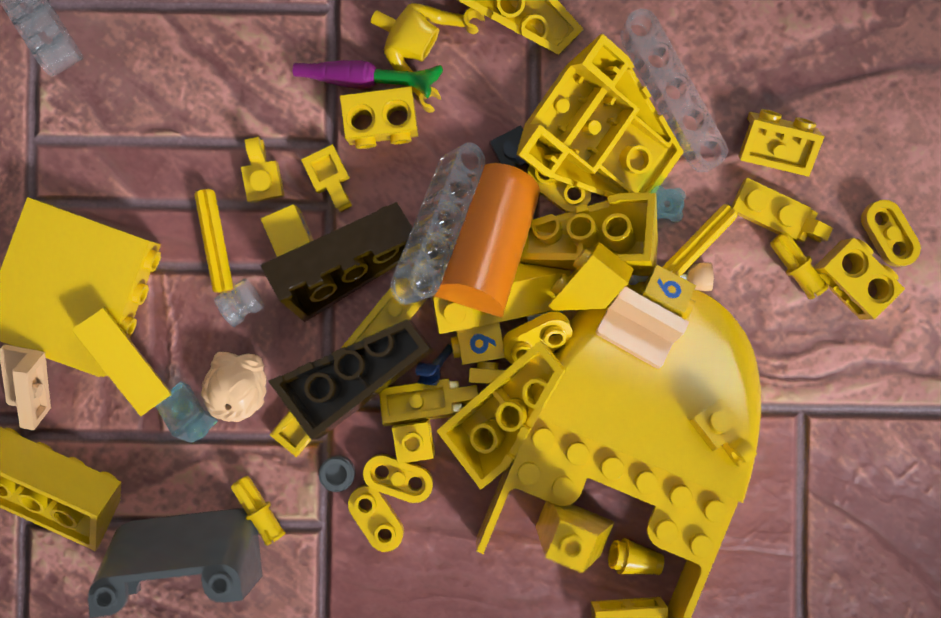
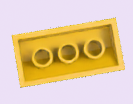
M0 427V508L96 551L120 502L122 482L118 481L115 476L108 472H99L86 466L75 457H66L53 451L45 443H35L26 439L12 428Z

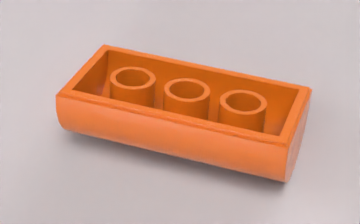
M501 163L485 164L475 170L436 279L432 296L503 318L540 197L539 185L532 176L517 167Z

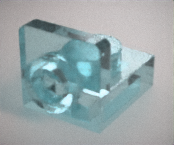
M180 381L170 390L172 392L171 396L155 407L172 436L193 443L207 435L209 429L218 420L203 409L190 386Z

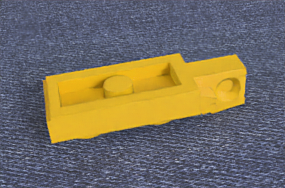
M749 178L743 180L731 206L738 216L778 235L788 233L793 240L805 242L807 237L819 243L828 241L833 227L815 220L818 213L811 210V207Z
M443 379L439 380L437 385L416 383L386 388L379 393L382 424L384 426L452 417L462 409V406L468 404L479 394L477 385L459 388L458 381Z

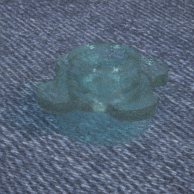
M663 186L654 187L651 193H656L657 220L664 218L669 219L673 223L681 221L683 218L684 200L686 198L685 192L681 188L664 189ZM665 201L670 202V206L668 208L664 206Z

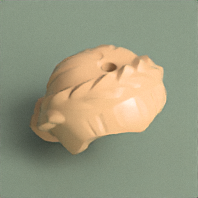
M217 352L214 355L211 368L202 382L201 397L212 417L227 422H239L250 417L263 405L267 378L263 371L262 358L249 353L238 356L229 352Z

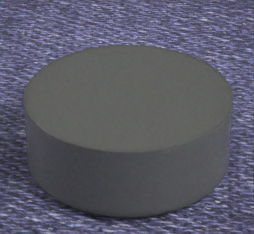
M343 455L331 456L322 463L319 469V480L323 487L329 491H344L354 481L356 474L355 466L349 458Z

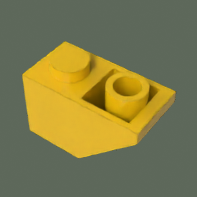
M600 242L591 252L585 248L572 264L576 268L569 277L562 274L550 291L554 293V296L548 307L553 311L605 309L629 283L634 269Z

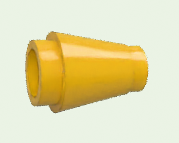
M623 538L621 541L614 540L608 554V565L611 569H615L618 574L660 575L664 568V556L661 553Z

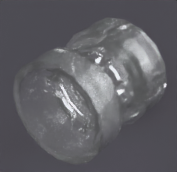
M245 278L236 283L234 290L231 292H223L214 298L218 310L233 327L242 323L247 314H255L265 307L256 289Z

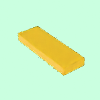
M105 307L71 329L140 417L171 396L172 392Z

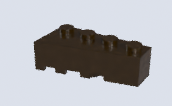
M395 202L260 266L278 300L301 320L306 322L422 251L425 247L400 206Z
M407 319L370 335L357 343L338 349L330 355L302 365L296 370L268 380V382L309 438L315 440L324 437L435 350L415 324Z

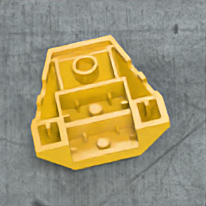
M600 34L563 68L524 125L517 155L543 176L608 197L618 193H656L684 151L663 115H659L649 98L651 94L647 87L642 86L633 71L635 66L629 56L604 34Z

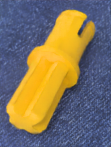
M782 233L770 242L773 250L787 267L786 274L794 277L809 300L815 298L814 293L818 297L828 289L827 283L823 281L812 266V258L810 256L806 257L790 234Z
M245 476L234 482L231 489L247 513L245 518L252 521L264 540V544L268 546L272 544V540L276 542L284 536L285 530L282 529L269 508L271 506L270 501L265 502L251 478Z

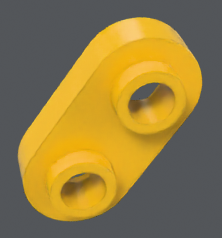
M531 165L529 166L527 173L538 183L540 195L566 213L574 212L576 206L589 204L591 200L590 191L552 178L544 180L540 178L539 172ZM569 189H577L580 193V198L575 201L569 199L567 195Z
M879 200L865 207L861 215V223L882 260L893 267L907 266L914 263L920 255L921 245L899 206L890 200ZM876 213L882 216L883 221L881 225L875 222ZM895 243L900 247L899 255L893 252V245Z
M547 312L512 329L502 340L505 358L513 364L540 340H543L551 352L561 348L572 338V328L569 319L560 312Z
M377 454L371 457L363 470L364 480L371 489L410 503H419L426 500L433 488L432 475L426 468L411 462L397 464V458L388 454ZM380 465L386 466L389 471L388 476H378L376 468ZM412 477H418L422 481V486L414 489L410 486L409 480Z
M367 484L357 487L348 500V508L352 517L369 543L376 550L389 552L396 549L404 535V527L401 520L383 493L371 489ZM369 499L372 503V508L369 510L362 509L359 504L360 500ZM381 529H388L392 537L387 540L382 539L379 536V531Z

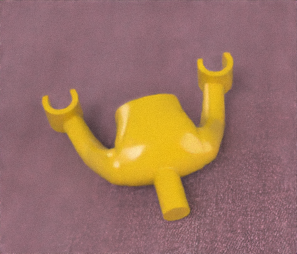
M411 3L408 4L397 19L376 10L372 15L371 23L389 32L384 46V54L393 69L413 72L404 58L416 59L420 62L426 59L439 34V28L432 23L465 27L468 33L476 34L478 33L477 26L469 23V21L473 18L485 21V17L472 8L467 9L463 15L439 10L423 4ZM412 87V91L419 97L423 110L428 113L434 112V107L425 103L427 98L418 89ZM431 87L430 97L433 96L441 100L438 90Z

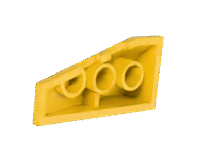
M459 0V2L557 55L584 30L558 0Z
M618 193L608 196V200L590 206H587V203L576 206L574 212H567L557 216L550 214L533 219L519 263L575 270L576 268L572 264L585 248L591 252L600 242L634 269L632 275L649 276L657 263L656 193Z
M444 257L425 260L431 294ZM519 263L503 318L431 295L437 330L439 334L552 311L548 305L554 293L550 290L562 274L569 277L571 275L570 270Z
M543 340L538 341L437 430V433L480 490L511 465L566 371Z

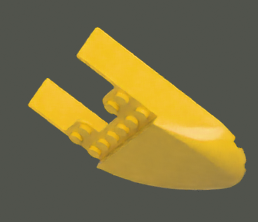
M638 282L635 285L627 284L626 287L639 294L644 282ZM694 289L691 299L695 301V305L686 319L689 324L684 334L673 343L663 365L657 369L596 334V330L609 305L605 309L579 310L570 321L572 338L561 348L553 351V354L566 371L511 465L502 474L476 537V552L484 554L506 498L512 489L522 490L555 505L568 506L577 501L587 478L655 506L647 525L649 539L660 549L687 559L668 605V618H691L737 504L744 501L755 456L747 463L737 466L722 446L712 451L690 423V420L722 397L746 427L738 435L748 441L755 451H757L760 431L761 385L757 361L746 333L732 314L707 294Z

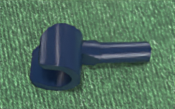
M447 344L432 364L418 363L415 371L416 375H420L418 384L437 385L439 383L441 367L453 352L452 345Z

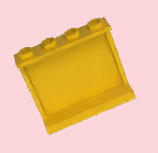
M27 197L0 269V342L11 346L45 352L47 359L97 377L108 376L71 329L105 307L128 338H130L137 323V320L134 318L137 308L143 304L148 295L149 286L146 285L148 278L160 262L161 253L159 248L161 244Z

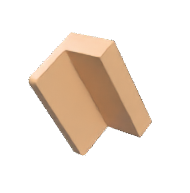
M625 286L610 303L596 330V334L659 369L663 365L673 343L684 334L689 322Z
M3 345L0 348V363L6 403L11 406H17L20 428L35 430L51 409L45 352Z

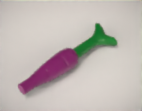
M340 60L320 62L318 64L294 63L292 72L294 77L311 78L354 89H371L377 83L412 86L418 89L425 98H429L432 91L430 85L439 79L443 72V67L438 65L429 69L410 72L377 69L372 62L363 60Z

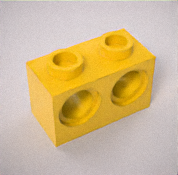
M412 87L340 95L345 139L349 145H355L356 149L373 148L377 146L376 142L390 140L391 144L394 145L406 144L412 141L411 137L419 136ZM401 110L408 114L403 124L393 125L389 122V117L394 111ZM369 115L372 117V122L368 128L359 130L354 127L357 117Z
M850 238L839 241L814 268L823 281L827 283L828 288L860 320L876 319L905 288L897 281L899 277L893 269L887 265H881L872 256L873 250L867 243L860 239ZM845 255L852 262V269L849 273L842 266V260ZM870 281L874 282L877 287V293L874 298L868 293Z

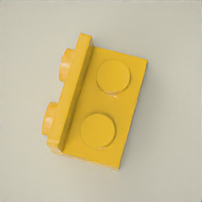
M761 109L759 114L749 112L747 120L750 124L738 155L739 159L809 177L825 137L816 128V123L796 117L794 122L781 119V114L766 109Z

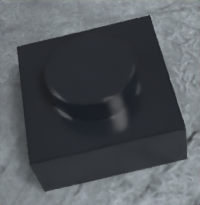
M521 125L489 142L499 163L517 168L527 164L526 161L517 155L523 132Z

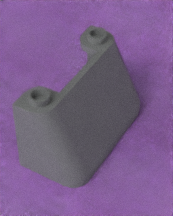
M242 508L139 519L121 525L114 533L88 591L90 618L110 616L119 612L126 605L128 595L137 594L141 590V581L201 574L204 593L215 602L242 601L263 576L257 529L251 520L245 518L247 513Z

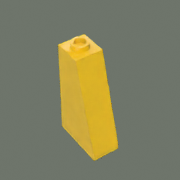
M546 501L535 527L545 558L583 573L601 556L614 521L574 504L559 506Z

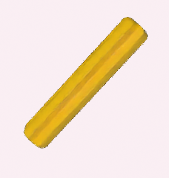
M211 189L199 190L195 192L194 197L212 290L216 293L227 292L233 289V282L216 194Z
M728 204L722 205L662 268L681 276L735 221L738 216L737 212Z

